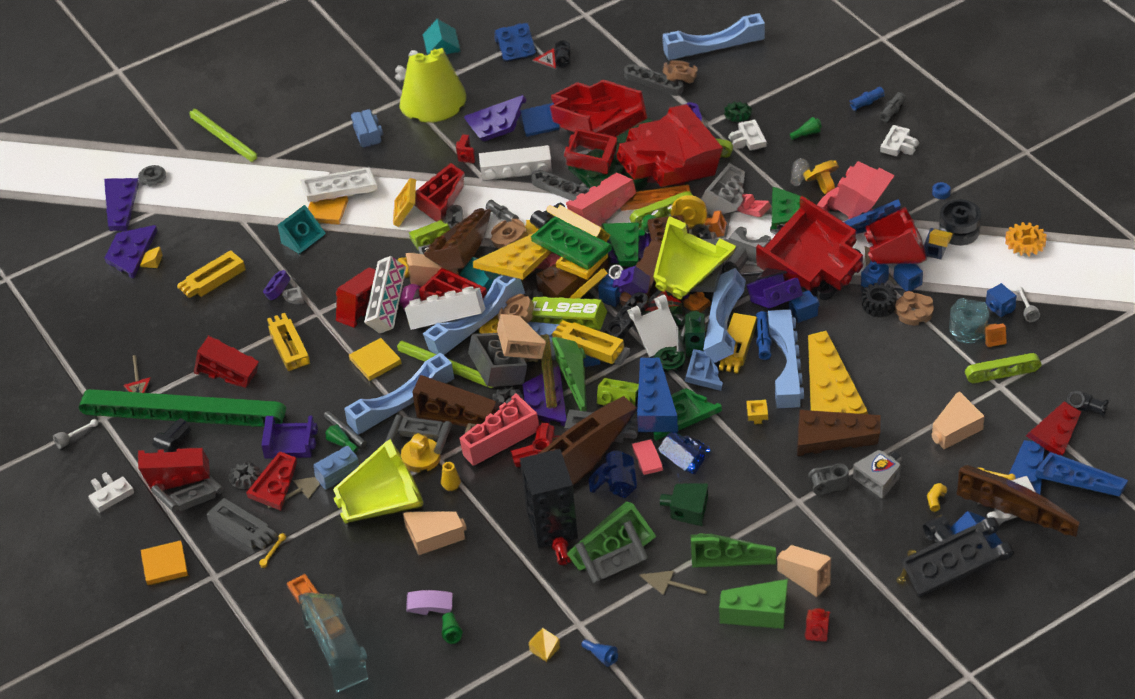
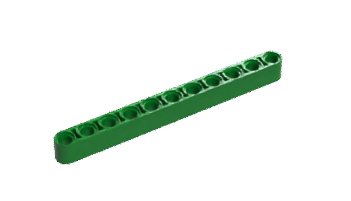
M93 389L84 392L79 404L80 412L85 415L176 421L181 418L186 422L264 427L266 416H274L275 423L282 424L287 410L283 403L275 401Z

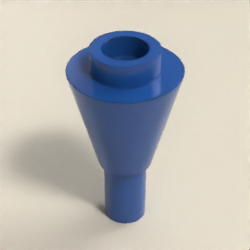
M586 639L583 640L582 647L591 651L605 666L609 667L617 661V647L594 644Z

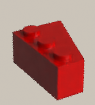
M450 163L416 190L414 206L434 221H443L447 208L453 205L464 187V172Z
M367 268L337 288V322L355 328L357 325L356 320L360 316L366 315L376 272L375 269Z
M441 268L419 289L422 301L432 295L441 297L445 296L446 292L454 290L456 293L463 292L462 289L473 286L474 289L480 288L484 298L487 294V289Z
M208 336L197 351L194 374L199 375L202 372L209 374V378L215 379L220 377L225 379L226 383L246 388L257 373L259 361L255 360L252 356L238 351L234 347L222 343L218 339Z
M203 448L177 449V452L157 450V453H145V450L138 451V469L150 489L157 485L163 491L210 478L209 459Z

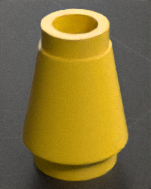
M446 462L442 466L441 485L448 491L456 490L461 483V479L454 464Z

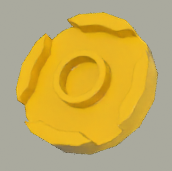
M830 160L816 165L812 172H810V169L803 173V176L807 182L817 179L822 192L827 194L835 189L830 173L836 171L839 166L836 160Z
M685 195L674 201L671 207V216L683 215L689 230H692L693 226L705 223L707 207L700 198Z
M419 433L415 434L401 450V459L405 466L413 472H420V470L427 469V471L432 470L440 462L441 456L434 452L436 442Z

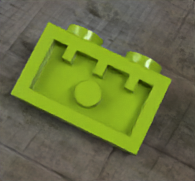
M440 220L409 232V238L417 250H419L418 247L432 244L437 237L450 230L448 223L444 224Z
M604 378L598 385L597 404L607 405L624 396L636 406L639 384Z

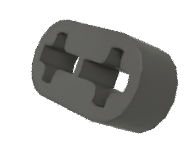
M451 205L447 208L445 223H448L451 229L454 227L453 223L457 225L464 218L463 209L459 205Z

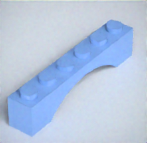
M758 13L744 16L731 27L710 35H690L681 31L663 34V50L667 59L671 60L765 39V23Z
M735 268L720 275L716 292L713 294L703 350L706 356L710 357L714 363L734 353L735 340L727 331V322L734 305L744 293L746 280Z
M505 275L497 277L483 298L486 308L484 312L451 322L436 323L423 333L428 349L435 354L441 352L445 355L495 317L501 307L504 309L507 306L505 302L509 298L517 294H525L521 279Z
M791 310L768 311L769 337L782 349L787 360L785 369L775 380L776 408L800 407V399H804V389L800 387L802 385V373H798V370H801L800 359H796V356H799V345H795V342H798L797 331H793V329H796V318L792 317Z
M440 352L425 361L416 374L395 391L378 398L359 399L345 407L347 424L358 435L414 403L412 391L420 375L443 383L453 380L452 363Z

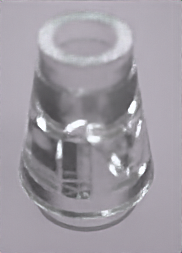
M797 159L793 163L791 184L795 186L801 184L804 179L803 173L810 169L808 161Z

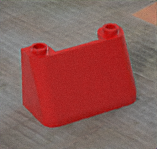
M906 207L866 226L867 233L864 235L868 243H873V246L869 247L870 252H868L872 263L876 261L877 264H921L927 261L923 240Z

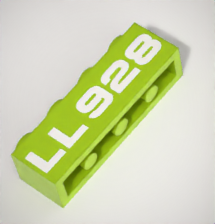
M534 297L532 300L534 303L533 318L530 322L559 325L564 320L569 323L575 322L592 329L601 330L607 310L602 300Z

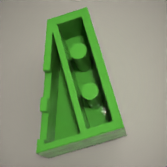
M788 579L722 590L719 606L720 623L784 629Z

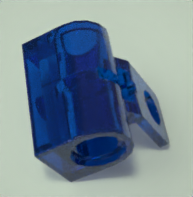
M672 431L665 437L658 451L685 472L696 474L705 460V453L700 449L708 452L711 449L696 438L687 435L683 437L676 431Z
M621 451L608 453L606 463L602 464L589 477L590 492L594 493L606 482L609 484L611 493L625 499L637 488L634 457ZM599 475L598 482L594 485V481Z

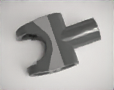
M742 226L738 227L728 238L729 243L736 246V250L725 262V269L730 271L735 268L740 272L747 261L757 264L756 246L759 244L765 247L771 241V237L764 235L759 239L750 240L746 238L747 229Z

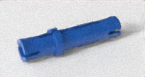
M760 311L756 314L758 332L756 344L759 347V358L767 360L771 357L770 346L772 342L769 337L768 314Z

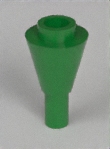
M811 117L798 130L789 135L794 140L800 136L820 133L822 125L818 118Z
M646 215L643 217L641 228L638 230L639 235L643 236L649 232L647 221L656 218L655 216Z
M338 424L332 425L327 429L325 433L327 441L342 447L349 446L354 453L358 451L359 447L350 441Z

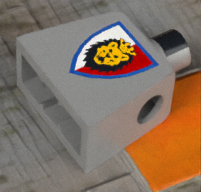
M877 450L853 465V478L879 497L884 498L900 478L901 465L899 463L902 462V457L897 452H893L888 456L882 451Z

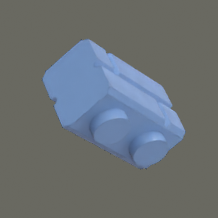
M370 109L364 110L361 113H352V124L361 147L379 144L383 131L378 123L377 116L373 115Z
M345 446L340 451L314 464L315 477L326 490L352 473L359 466L358 458L349 446Z

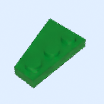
M602 223V228L611 235L608 242L612 245L618 264L620 266H636L639 257V223Z

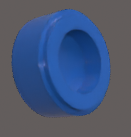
M939 182L933 185L932 195L935 198L946 199L950 196L951 187L947 183Z

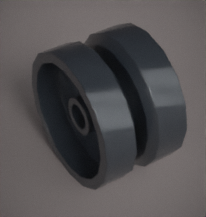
M963 199L952 200L942 206L939 230L953 233L949 244L963 246L971 244L978 239L981 222L980 208L975 203Z

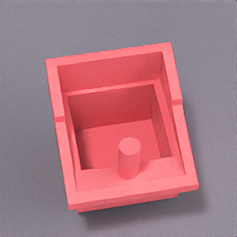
M857 161L854 167H849L846 178L842 177L837 187L840 189L834 194L833 199H835L833 207L847 215L848 219L857 217L862 212L866 213L874 210L872 207L891 183L894 175L880 167L876 170Z

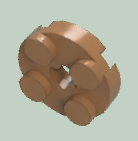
M670 61L668 65L667 62L664 63L663 73L667 75V79L670 81L678 79L692 83L694 78L697 77V67L694 65L693 68L689 67L687 62Z
M511 219L512 221L507 223L504 220L495 225L491 231L493 245L500 249L528 236L526 227L521 220Z
M906 291L896 301L895 313L899 316V320L905 324L915 326L919 325V322L925 321L926 323L933 317V300L929 296Z
M517 294L505 302L507 306L504 309L501 307L498 314V319H500L501 314L518 315L528 323L533 318L534 303L528 296Z

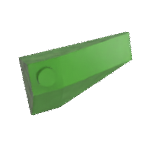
M553 337L552 342L556 361L580 411H587L585 366L583 360L586 356L582 347H578L576 341Z
M625 502L579 542L584 543L592 561L632 543L623 525L628 521L632 522L643 546L656 537L633 503ZM574 546L567 555L578 570L585 569L586 567L576 546Z
M715 534L691 535L692 567L776 564V547Z

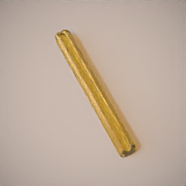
M541 334L540 337L546 342L541 359L546 407L551 409L557 407L550 338L548 334Z

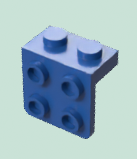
M528 23L516 24L511 27L495 30V41L499 43L504 61L535 54L536 51Z

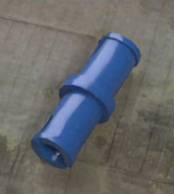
M878 87L870 92L866 91L862 93V96L850 100V103H852L850 106L854 111L865 105L869 106L873 101L885 97V92L882 87Z

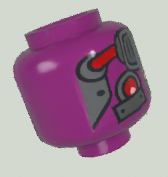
M409 284L402 289L399 304L403 307L404 311L405 307L410 304L409 301L414 299L422 301L419 293L421 287L419 285Z

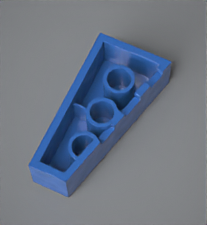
M640 358L637 409L638 432H678L677 413L660 358Z

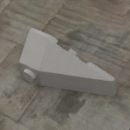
M729 163L705 190L701 200L707 207L708 215L713 216L714 211L721 210L722 214L734 212L743 202L742 194L744 192L745 171Z

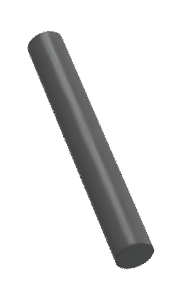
M330 411L325 412L324 417L333 425L338 424L344 433L361 448L366 446L367 442Z

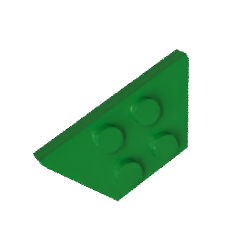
M773 187L771 229H777V225L786 224L800 208L801 196Z
M687 388L671 394L677 413L678 431L722 411L721 404L716 403L714 405L708 402L706 397L697 395L694 391ZM654 432V439H661L674 432Z

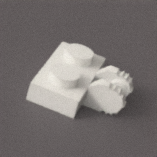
M756 120L738 123L739 130L731 132L729 135L734 149L743 148L746 144L749 150L766 147V140Z
M893 125L880 146V152L897 156L901 150L904 154L913 155L915 148L919 145V141L917 138L909 136L910 129Z
M105 472L102 474V478L107 486L102 488L98 480H91L96 492L88 497L100 513L134 494V490L124 477L113 482L111 477Z

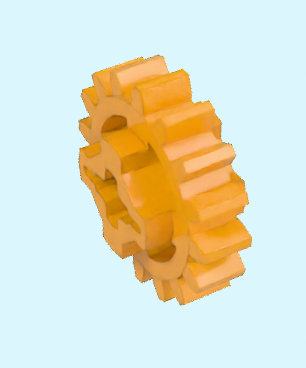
M1022 222L1021 226L1014 224V228L1009 227V231L1006 232L1005 245H1008L1009 250L1013 249L1014 254L1020 252V256H1023L1024 253L1027 256H1030L1031 253L1037 255L1038 251L1042 252L1043 247L1046 246L1047 235L1044 234V229L1038 230V225L1033 227L1032 223L1025 225Z

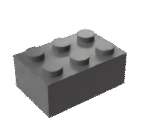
M498 333L472 334L468 354L487 387L514 386L524 383L527 369L525 360L521 357L504 356Z

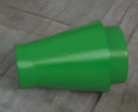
M446 613L442 617V638L447 643L454 644L460 641L463 631L453 613Z

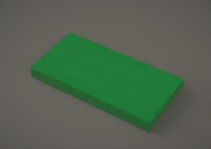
M556 216L531 236L532 242L586 270H589L612 250L611 244Z

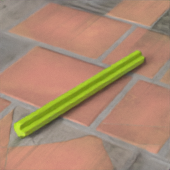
M197 109L190 111L192 119L251 162L257 159V153Z
M400 341L397 345L398 351L424 362L437 355L405 341ZM448 359L452 363L454 374L487 387L479 371Z

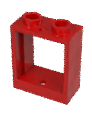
M576 128L574 135L570 136L569 147H566L564 151L566 165L608 174L617 151L618 137ZM579 145L605 150L602 158L576 153Z

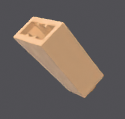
M406 253L411 284L422 287L443 268L425 257L424 254ZM458 268L448 270L459 275Z
M501 314L497 332L504 356L542 359L546 344L545 340L520 316Z
M958 392L933 423L932 439L936 444L946 449L983 430L984 415L961 392Z
M457 512L403 513L405 526L418 555L465 539L464 531L467 530L463 518L459 519Z
M793 545L781 551L778 555V571L817 597L830 585L831 558L829 556Z

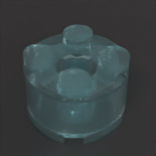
M964 298L958 299L950 310V334L952 333L957 341L963 343H975L977 339L981 338L982 340L985 338V327L988 326L989 322L987 304Z

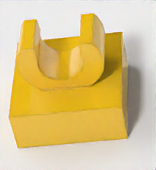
M766 400L746 401L748 421H754V424H762V420H768Z

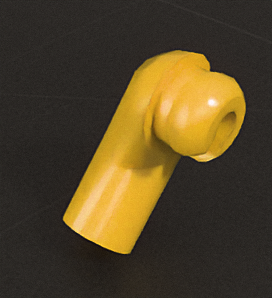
M941 483L935 484L927 494L930 510L934 512L940 510L939 496H944V493H947V487Z

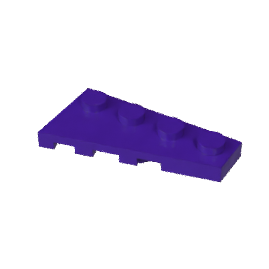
M104 178L108 227L110 231L128 230L139 186L138 178Z

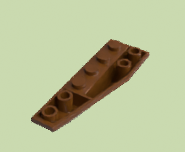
M478 208L474 210L472 214L442 236L437 237L424 252L425 257L446 270L465 267L482 243L488 227L491 209L484 210V208Z
M623 396L575 424L540 453L560 449L574 486L593 470L635 414L637 407Z
M970 465L960 468L957 495L963 499L972 500L983 506L1000 510L1005 514H1011L1025 521L1040 524L1045 528L1054 529L1064 535L1077 537L1080 522L1040 494L1007 478Z

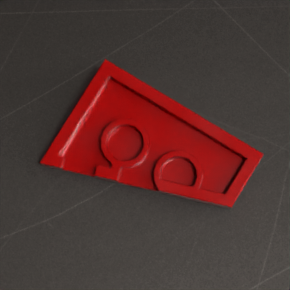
M1064 401L1032 429L1026 437L1040 444L1046 450L1062 456L1081 412Z
M279 451L246 492L247 497L281 511L297 465L296 457Z

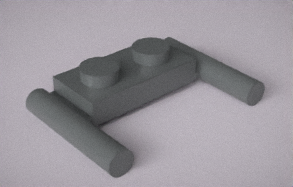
M396 415L386 441L391 440L394 442L397 432H400V436L413 437L419 433L428 439L437 441L434 452L441 454L452 423L449 421L443 423Z
M210 476V478L204 479V482L173 493L170 496L165 494L157 485H154L151 491L172 512H176L178 509L180 511L186 510L216 498L215 493H223L224 488Z
M631 521L623 525L632 543L593 561L583 542L575 545L593 584L649 558Z

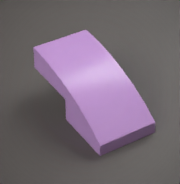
M423 590L408 592L406 612L427 615L429 611L446 614L452 610V592Z

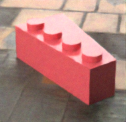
M615 173L603 180L598 187L593 186L586 194L581 193L576 196L577 199L574 201H567V209L600 227L602 223L607 221L636 194L633 179Z
M514 394L511 397L512 400L509 403L504 402L499 406V411L494 415L489 414L485 417V422L475 425L460 437L463 456L473 466L536 433L537 426H539L537 412L519 395Z

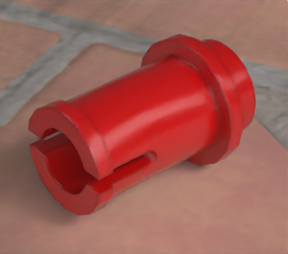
M562 537L556 538L553 541L552 549L556 552L558 564L566 565L567 562L570 563L571 559L567 555L568 542Z

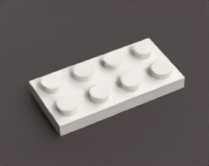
M370 168L300 179L307 202H318L324 199H335L341 196H353L354 194L377 191V184Z

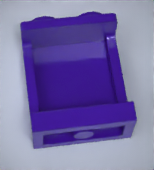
M783 274L746 284L751 302L767 308H772L803 295L799 279L795 277L784 281Z
M266 416L261 444L264 458H274L279 451L296 458L311 457L312 449L316 448L314 435L318 434V425L314 423L313 416H308V423L276 424L274 416Z

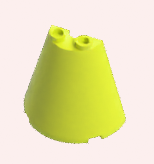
M443 48L432 50L429 55L418 53L409 56L399 105L403 114L411 119L413 117L418 118L420 122L442 121L457 114L459 108L465 105L466 92Z
M669 216L653 276L657 283L655 285L656 288L662 292L667 291L677 299H682L683 296L688 294L734 253L736 246L720 238L716 245L687 233L686 223Z
M391 440L386 441L333 489L336 495L334 501L338 508L342 507L343 512L340 515L345 524L423 506V499L418 487Z

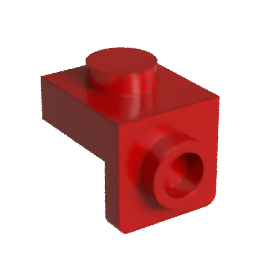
M463 134L460 141L456 143L458 161L474 163L475 153L474 148H471L470 137Z
M820 608L808 610L805 635L807 640L827 641L830 612Z

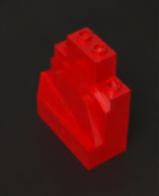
M601 80L591 86L577 82L551 95L552 102L554 103L550 106L553 122L560 124L561 128L573 132L578 128L616 137L647 119L642 91L606 80ZM583 146V147L588 148V149H591V150H594V149H595V148H592V147Z
M685 104L670 107L667 115L658 121L639 124V127L629 129L626 143L619 145L616 158L634 180L653 176L654 180L663 187L715 175L723 147L690 107Z
M803 196L800 197L799 210L765 247L759 244L756 246V261L759 268L762 270L772 268L787 271V273L783 274L784 281L796 277L799 279L800 286L809 291L814 287H818L822 279L838 290H841L844 285L847 286L851 282L852 276L855 273L861 271L864 264L863 255L852 248L857 241L856 230Z

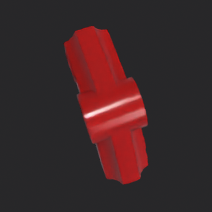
M541 423L540 426H537L536 437L532 445L511 451L515 467L521 466L520 458L539 454L553 442L554 426H551L549 423Z

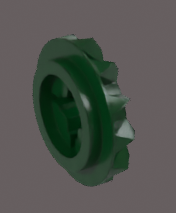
M734 101L733 104L728 103L727 107L724 108V115L730 121L742 122L751 117L752 109L751 106H748V103H742L741 101L736 103Z
M676 347L662 348L654 356V358H660L663 370L666 369L667 372L671 369L676 371L677 368H682L685 362L684 353L677 352Z

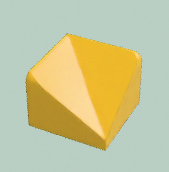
M542 628L530 640V652L547 662L560 648L559 638Z

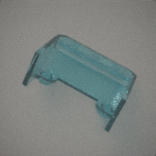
M306 592L299 595L298 599L304 626L306 629L312 628L331 669L335 691H341L367 680L365 659L368 657L364 647H359L341 611L343 606L340 598H335L333 594Z

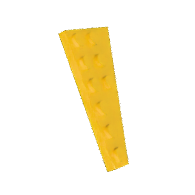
M533 234L473 261V268L523 280L552 252L532 242L531 236Z
M827 331L808 335L811 411L868 414Z

